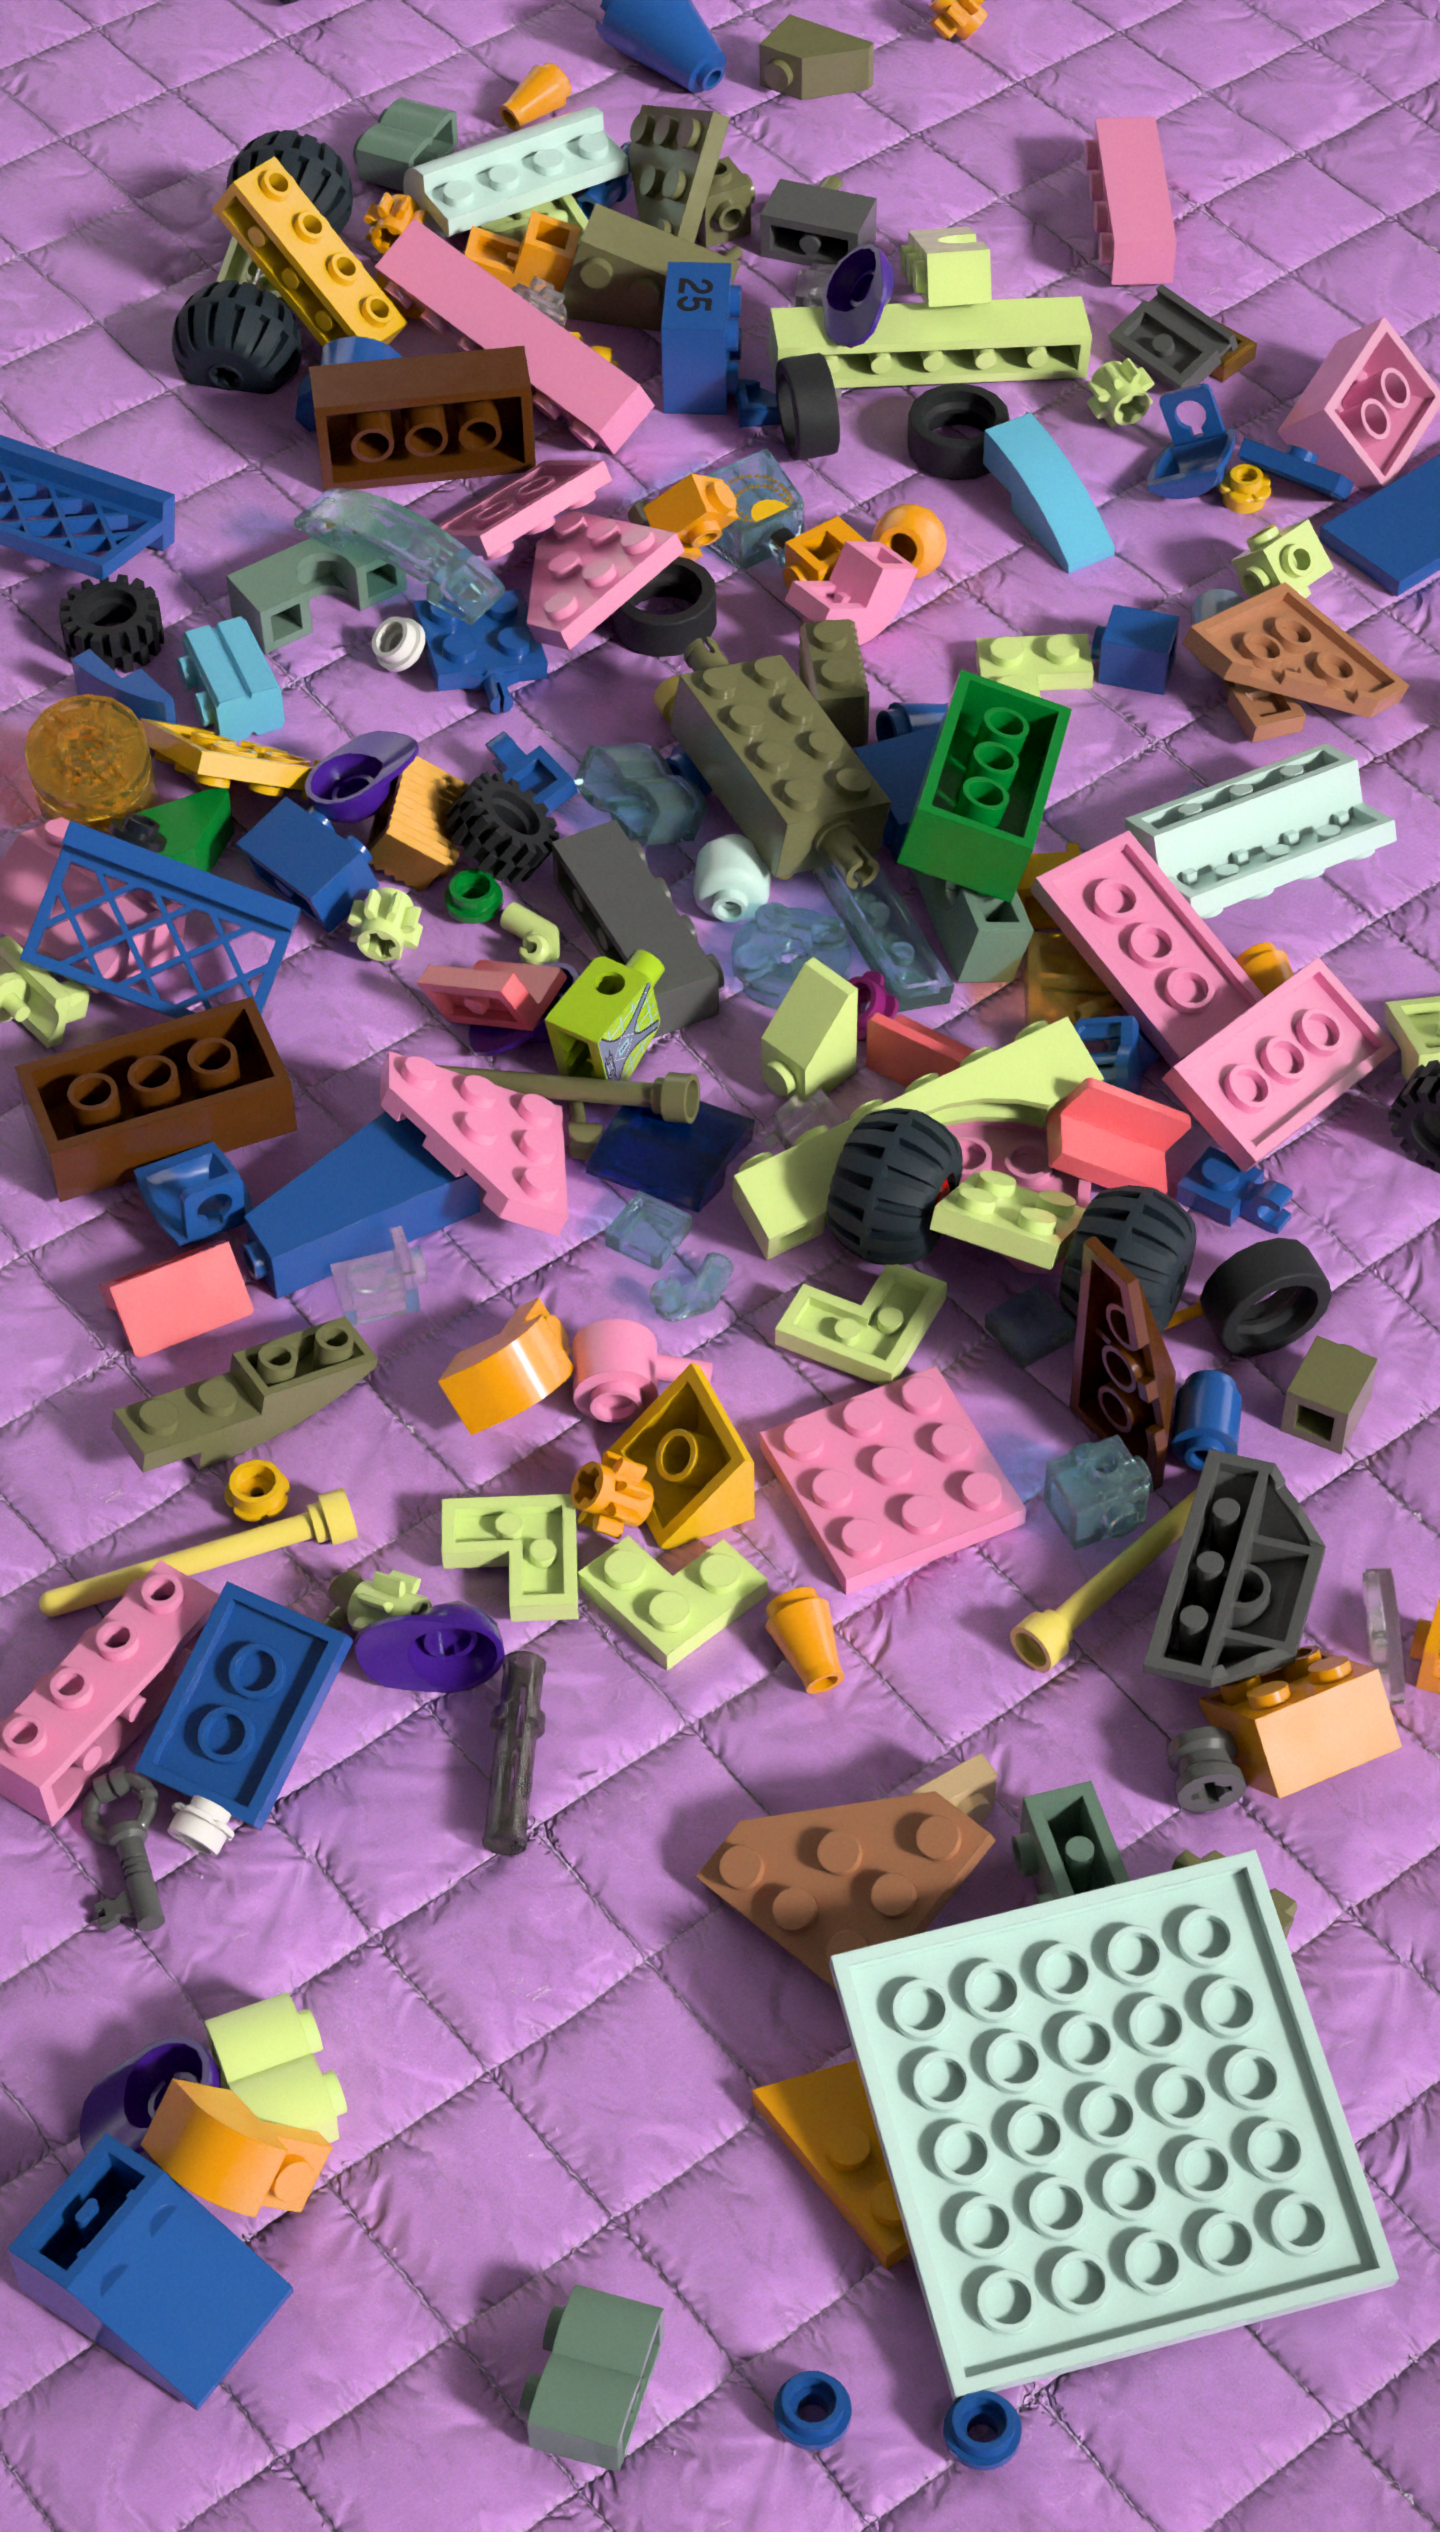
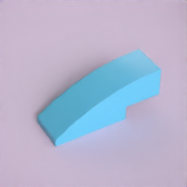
M1032 413L985 430L983 464L1011 493V512L1068 574L1114 556L1115 546L1085 486L1064 453Z

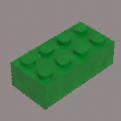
M961 669L939 726L897 863L916 869L924 875L936 876L967 887L978 894L992 896L1011 903L1034 849L1072 709Z

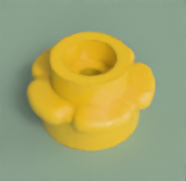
M1240 464L1228 470L1227 475L1218 484V489L1223 494V504L1229 510L1236 513L1249 514L1259 511L1264 506L1265 500L1271 494V488L1269 487L1271 480L1257 466Z
M265 1460L246 1461L237 1466L231 1473L229 1483L224 1492L225 1502L228 1506L234 1507L235 1516L244 1521L257 1522L274 1518L282 1513L288 1505L289 1500L286 1493L289 1492L290 1485L288 1479L273 1463ZM255 1494H264L260 1497H252Z

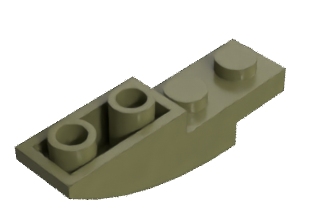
M343 1316L232 1353L230 1372L113 1410L111 1429L142 1473L190 1457L198 1470H202L233 1458L309 1418L351 1389L377 1366L378 1358L348 1318Z

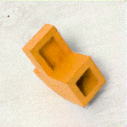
M532 211L521 242L472 226L464 255L534 307L551 301L564 287L574 260L581 227Z
M538 1297L519 1306L500 1334L456 1354L438 1380V1383L471 1436L525 1411L548 1396L574 1372L575 1367L568 1357L572 1350L568 1345L566 1330L556 1316L549 1314Z
M172 2078L140 2144L160 2168L184 2188L222 2208L255 2218L261 2206L301 2213L333 2148L319 2132L259 2120L232 2090Z

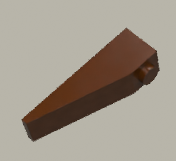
M1093 1236L1084 1241L1069 1407L1153 1492L1163 1486L1176 1371L1138 1278L1104 1244Z

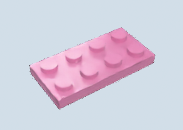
M1129 830L1035 878L1030 892L1127 1013L1135 1017L1139 1023V1028L1171 1068L1265 997Z
M1317 957L1173 1066L1162 1080L1241 1171L1245 1173L1385 1062L1399 1048L1321 959Z

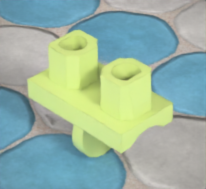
M10 936L1 937L0 1023L14 1018L16 1021L21 1022L47 1048L62 1044L66 1024L86 1017L90 997L89 990L81 983L73 980L58 983L55 980L56 974L20 961L23 948Z

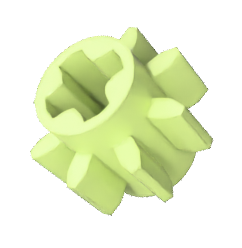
M1126 358L1123 363L1120 361H1110L1103 364L1095 371L1091 381L1087 384L1094 394L1086 402L1097 419L1104 418L1111 428H1114L1117 424L1131 425L1144 417L1149 406L1153 403V400L1146 391L1154 385V381L1143 367L1136 368L1130 358Z
M389 887L377 890L370 889L366 902L355 899L353 901L347 923L353 926L349 940L356 942L359 950L373 960H400L404 947L417 949L423 926L418 923L422 909L413 906L410 897L398 889Z
M392 1570L389 1575L376 1571L373 1580L362 1581L355 1588L348 1604L347 1617L352 1629L359 1632L360 1629L372 1622L394 1616L419 1615L431 1608L432 1604L428 1597L416 1594L420 1587L421 1579Z

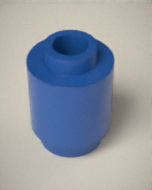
M1215 1370L1197 1371L1186 1378L1184 1385L1177 1392L1172 1451L1179 1460L1196 1470H1203L1209 1449L1235 1455L1238 1453L1242 1397L1237 1390L1235 1381L1229 1375Z

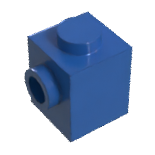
M1114 604L1107 625H1097L1093 637L1091 658L1100 660L1098 683L1164 695L1176 659L1180 616Z

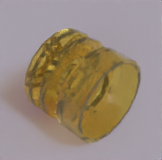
M83 694L67 697L43 710L30 727L24 751L40 813L46 823L63 817L66 820H71L112 836L108 831L111 819L122 818L128 812L137 813L156 806L159 791L145 729L129 707L111 697Z

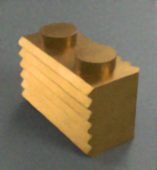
M416 756L414 761L391 781L389 797L374 816L366 846L373 859L368 864H374L375 870H384L385 875H394L396 881L404 880L405 885L414 886L416 892L424 891L437 876L442 879L447 877L458 859L460 849L453 845L451 837L455 832L447 830L446 822L449 818L446 817V814L469 784Z

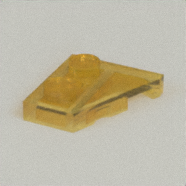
M1033 932L1024 953L1025 1028L1042 1020L1047 1021L1050 1025L1067 1016L1072 1025L1075 1026L1077 1021L1082 1018L1108 1017L1125 1011L1065 934Z

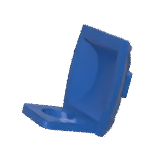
M1205 383L1165 392L1159 400V405L1173 442L1168 443L1155 459L1148 474L1147 489L1161 497L1189 499L1200 496L1221 483L1227 472L1226 466L1234 449L1236 432L1234 428L1225 429L1212 389ZM1194 401L1203 406L1206 411V420L1201 426L1203 433L1194 435L1192 427L1180 421L1176 411L1180 403Z
M213 1141L134 1170L135 1180L147 1209L165 1234L178 1247L191 1245L245 1224L244 1216L254 1209L247 1188L238 1171Z

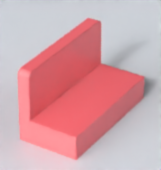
M479 960L472 969L428 965L417 984L448 1022L533 1031L566 981L567 976L560 967Z
M875 1012L867 1021L866 1068L905 1087H908L912 1082L926 1074L938 1073L939 1077L960 1068V1063L968 1055L976 1051L901 1014H898L893 1020Z
M1086 1078L1046 1116L1048 1167L1108 1189L1132 1185L1151 1187L1166 1194L1165 1152L1191 1129V1117L1187 1113L1100 1080Z
M215 1239L99 1284L107 1308L117 1312L132 1354L139 1358L249 1316L254 1310L230 1243L224 1240Z

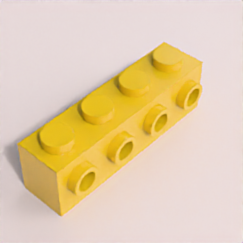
M275 156L235 180L212 207L213 212L322 347L333 340L352 336L367 337L389 345L408 324L397 310L395 304L385 295L365 270L362 263L348 249L332 229L327 219L320 214L297 185L294 178L288 174Z

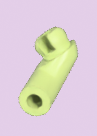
M517 902L509 904L501 915L500 926L523 940L522 947H519V956L523 963L542 965L544 963L558 962L560 956V932L558 927Z

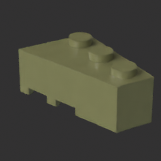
M596 203L580 241L553 317L661 331L668 262L731 263L732 285L740 262Z

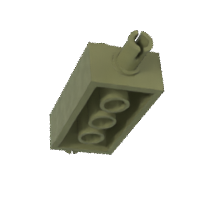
M705 637V644L701 638L690 643L685 650L684 661L694 672L681 674L679 677L669 729L744 835L752 841L757 853L775 878L834 865L848 887L857 889L858 882L861 887L868 885L879 872L880 865L873 856L878 855L891 800L782 654L730 664L713 638Z

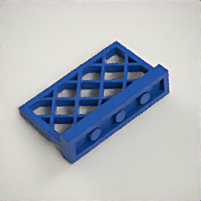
M0 435V500L9 501L0 503V520H16L0 523V545L103 581L147 546L164 551L175 542V494ZM54 516V518L48 519H26L31 517ZM100 532V534H95V535L73 536V534H77V533ZM54 535H61V536H62L61 538H49V539L40 538V537H42V536H54ZM108 551L100 558L86 554L90 552Z
M70 820L62 840L63 847L24 946L20 961L174 1019L196 1013L186 1008L200 1002L203 1003L205 1010L211 1009L209 998L241 984L247 998L253 996L262 1016L291 936H293L301 915L300 907ZM73 864L96 873L105 895L72 909L62 889L70 865ZM105 877L126 885L111 891ZM138 889L152 894L162 916L129 931L115 899ZM59 897L66 912L51 918ZM162 898L184 907L168 913ZM109 902L123 934L89 948L76 917ZM194 911L210 916L219 938L186 952L172 921ZM70 920L83 951L62 961H57L37 953L45 931ZM219 920L240 927V929L225 934ZM166 924L180 955L147 970L133 938ZM252 932L274 940L275 944L268 963L243 973L229 942ZM127 941L141 973L119 983L103 978L94 956ZM223 945L237 977L204 991L190 960ZM88 959L94 974L72 965ZM184 963L198 994L177 1004L161 1000L151 977ZM263 974L254 997L247 981ZM145 980L151 995L129 987Z

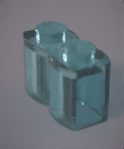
M635 742L588 746L574 778L575 784L583 798L594 808L602 812H609L612 820H617L629 840L635 838L642 846L694 841L709 809L708 803L698 787L685 777L673 775L665 758L655 748L645 743Z

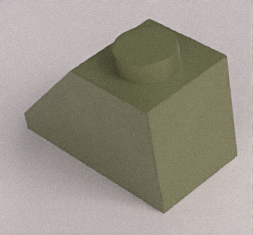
M789 14L759 44L760 86L799 100H807L868 90L873 85V42Z

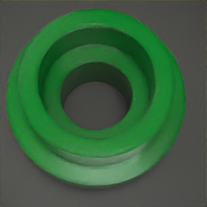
M479 869L464 870L451 879L444 894L445 908L448 914L457 921L469 924L486 922L494 918L501 911L504 902L503 891L490 873L486 872L485 874Z

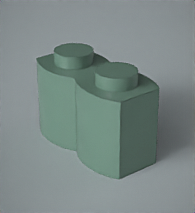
M407 98L395 100L388 108L382 111L378 123L371 126L356 140L353 158L358 167L359 180L404 192V175L409 168L452 154L458 143L456 111Z
M575 2284L566 2306L554 2304L543 2337V2350L552 2353L542 2375L532 2372L529 2374L519 2404L518 2418L527 2421L530 2448L619 2472L629 2448L641 2403L650 2384L665 2334L664 2308Z

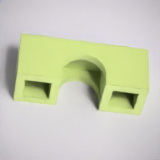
M969 226L908 231L909 245L900 246L902 277H907L908 285L913 286L914 293H918L928 307L992 303L990 249L983 241L976 242V233Z

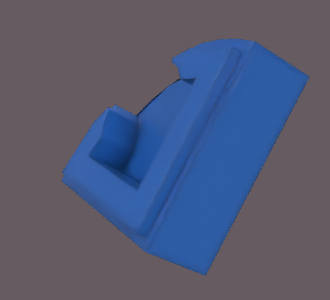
M739 379L738 393L734 394L739 428L780 425L776 394L760 388V382Z

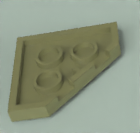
M642 105L640 113L635 117L631 125L630 139L632 142L628 152L639 221L695 243L730 117L707 110Z

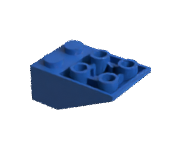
M108 2133L103 2135L7 2248L21 2291L196 2411L201 2408L294 2292L293 2286L164 2170Z

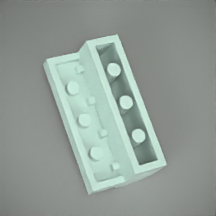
M588 106L409 168L404 175V195L411 196L419 204L421 210L427 212L423 222L424 226L441 238L450 237L470 230L472 226L478 227L628 174V156L604 131L603 112L594 106Z
M1328 743L1125 818L1126 831L1129 830L1201 919L1215 917L1223 911V908L1245 899L1264 898L1272 894L1274 888L1297 879L1306 880L1318 877L1324 873L1326 868L1346 860L1367 858L1374 854L1375 849L1397 841L1394 819L1362 801L1357 759Z

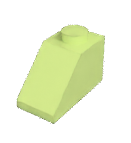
M814 957L804 963L761 1037L762 1079L775 1094L786 1096L805 1111L856 1072L858 988Z

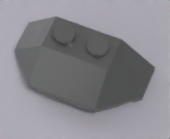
M1209 1449L1145 1656L1143 1673L1214 1688L1295 1664L1325 1557L1326 1546L1299 1502L1286 1487L1285 1478L1275 1463Z

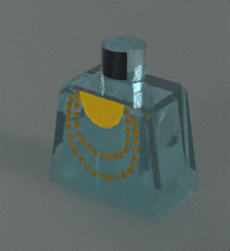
M765 448L706 475L722 479L732 490L736 498L737 505L735 509L739 518L722 529V536L718 540L705 547L737 569H748L771 557L781 567L785 568V542L804 533V501L771 452Z

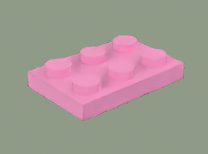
M545 460L422 535L430 554L454 555L457 560L470 556H482L485 561L493 560L513 550L514 545L512 541L522 535H533L550 528L555 523L553 516L561 511L577 509L592 502L596 498L594 491L612 481V478L604 460Z

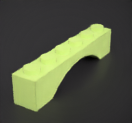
M1068 1016L1050 1025L1045 1020L1033 1023L1019 1032L1014 1042L994 1051L991 1046L981 1048L968 1055L960 1063V1068L941 1077H939L938 1073L926 1074L912 1082L905 1089V1094L886 1103L882 1099L869 1101L857 1108L850 1115V1120L830 1130L826 1125L815 1127L798 1137L794 1142L795 1146L775 1156L771 1152H764L744 1162L738 1169L739 1173L735 1174L733 1178L732 1199L765 1259L769 1260L823 1234L828 1223L827 1199L838 1158L853 1128L866 1115L886 1109L903 1108L921 1111L945 1126L975 1121L1015 1122L1044 1128L1047 1126L1046 1116L1086 1078H1094L1103 1082L1102 1074Z

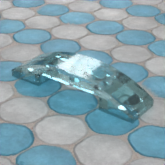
M330 488L294 518L295 528L337 551L348 542H351L427 584L428 602L469 625H473L505 594L503 583L462 543L423 516L386 498L354 489Z

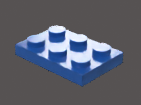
M227 1581L134 1771L188 1797L193 1798L194 1795L206 1798L227 1810L231 1817L262 1831L354 1640L347 1634Z

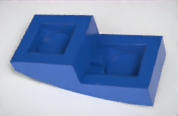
M90 649L71 659L78 701L105 721L134 735H138L141 718L177 724L173 697L141 668L121 678Z

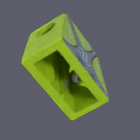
M636 949L625 965L605 956L594 958L545 1018V1024L559 1075L623 1081L630 1079L655 1036L661 1021L653 987L664 973L665 968L657 957L645 950Z

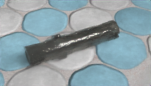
M514 1651L505 1655L502 1663L503 1678L500 1702L491 1711L490 1729L496 1737L492 1772L490 1775L486 1827L482 1837V1845L486 1850L499 1855H517L526 1850L537 1739L545 1733L546 1715L540 1709L546 1661L542 1656L529 1651ZM521 1706V1708H520V1717H519V1726H518V1729H517V1736H516L517 1718H518V1715H519V1707ZM512 1767H513L514 1771H513L511 1798H510V1801H509V1790H510L511 1772H512Z

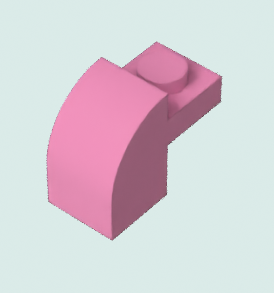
M845 541L829 581H792L784 601L803 614L801 620L804 623L841 619L854 621L857 637H859L858 644L863 645L880 634L894 619L908 594L918 568L882 542Z

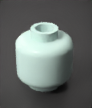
M737 834L725 835L708 842L699 851L695 866L693 894L697 906L705 914L724 922H737L757 916L766 907L770 895L771 871L757 853L750 839Z

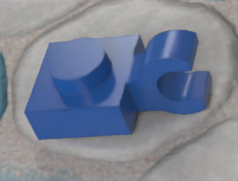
M502 731L485 744L487 749L496 757L492 762L498 771L503 774L505 782L507 783L513 778L520 782L519 789L522 792L530 789L536 794L532 800L536 804L543 802L549 809L545 817L578 793L573 778L541 745L526 755L505 731Z
M1209 1146L1177 1184L1176 1201L1229 1227L1241 1215L1253 1221L1265 1231L1278 1234L1291 1219V1213L1283 1209V1207L1292 1198L1293 1191L1276 1181H1266L1263 1183L1264 1171L1253 1166L1243 1173L1227 1153Z

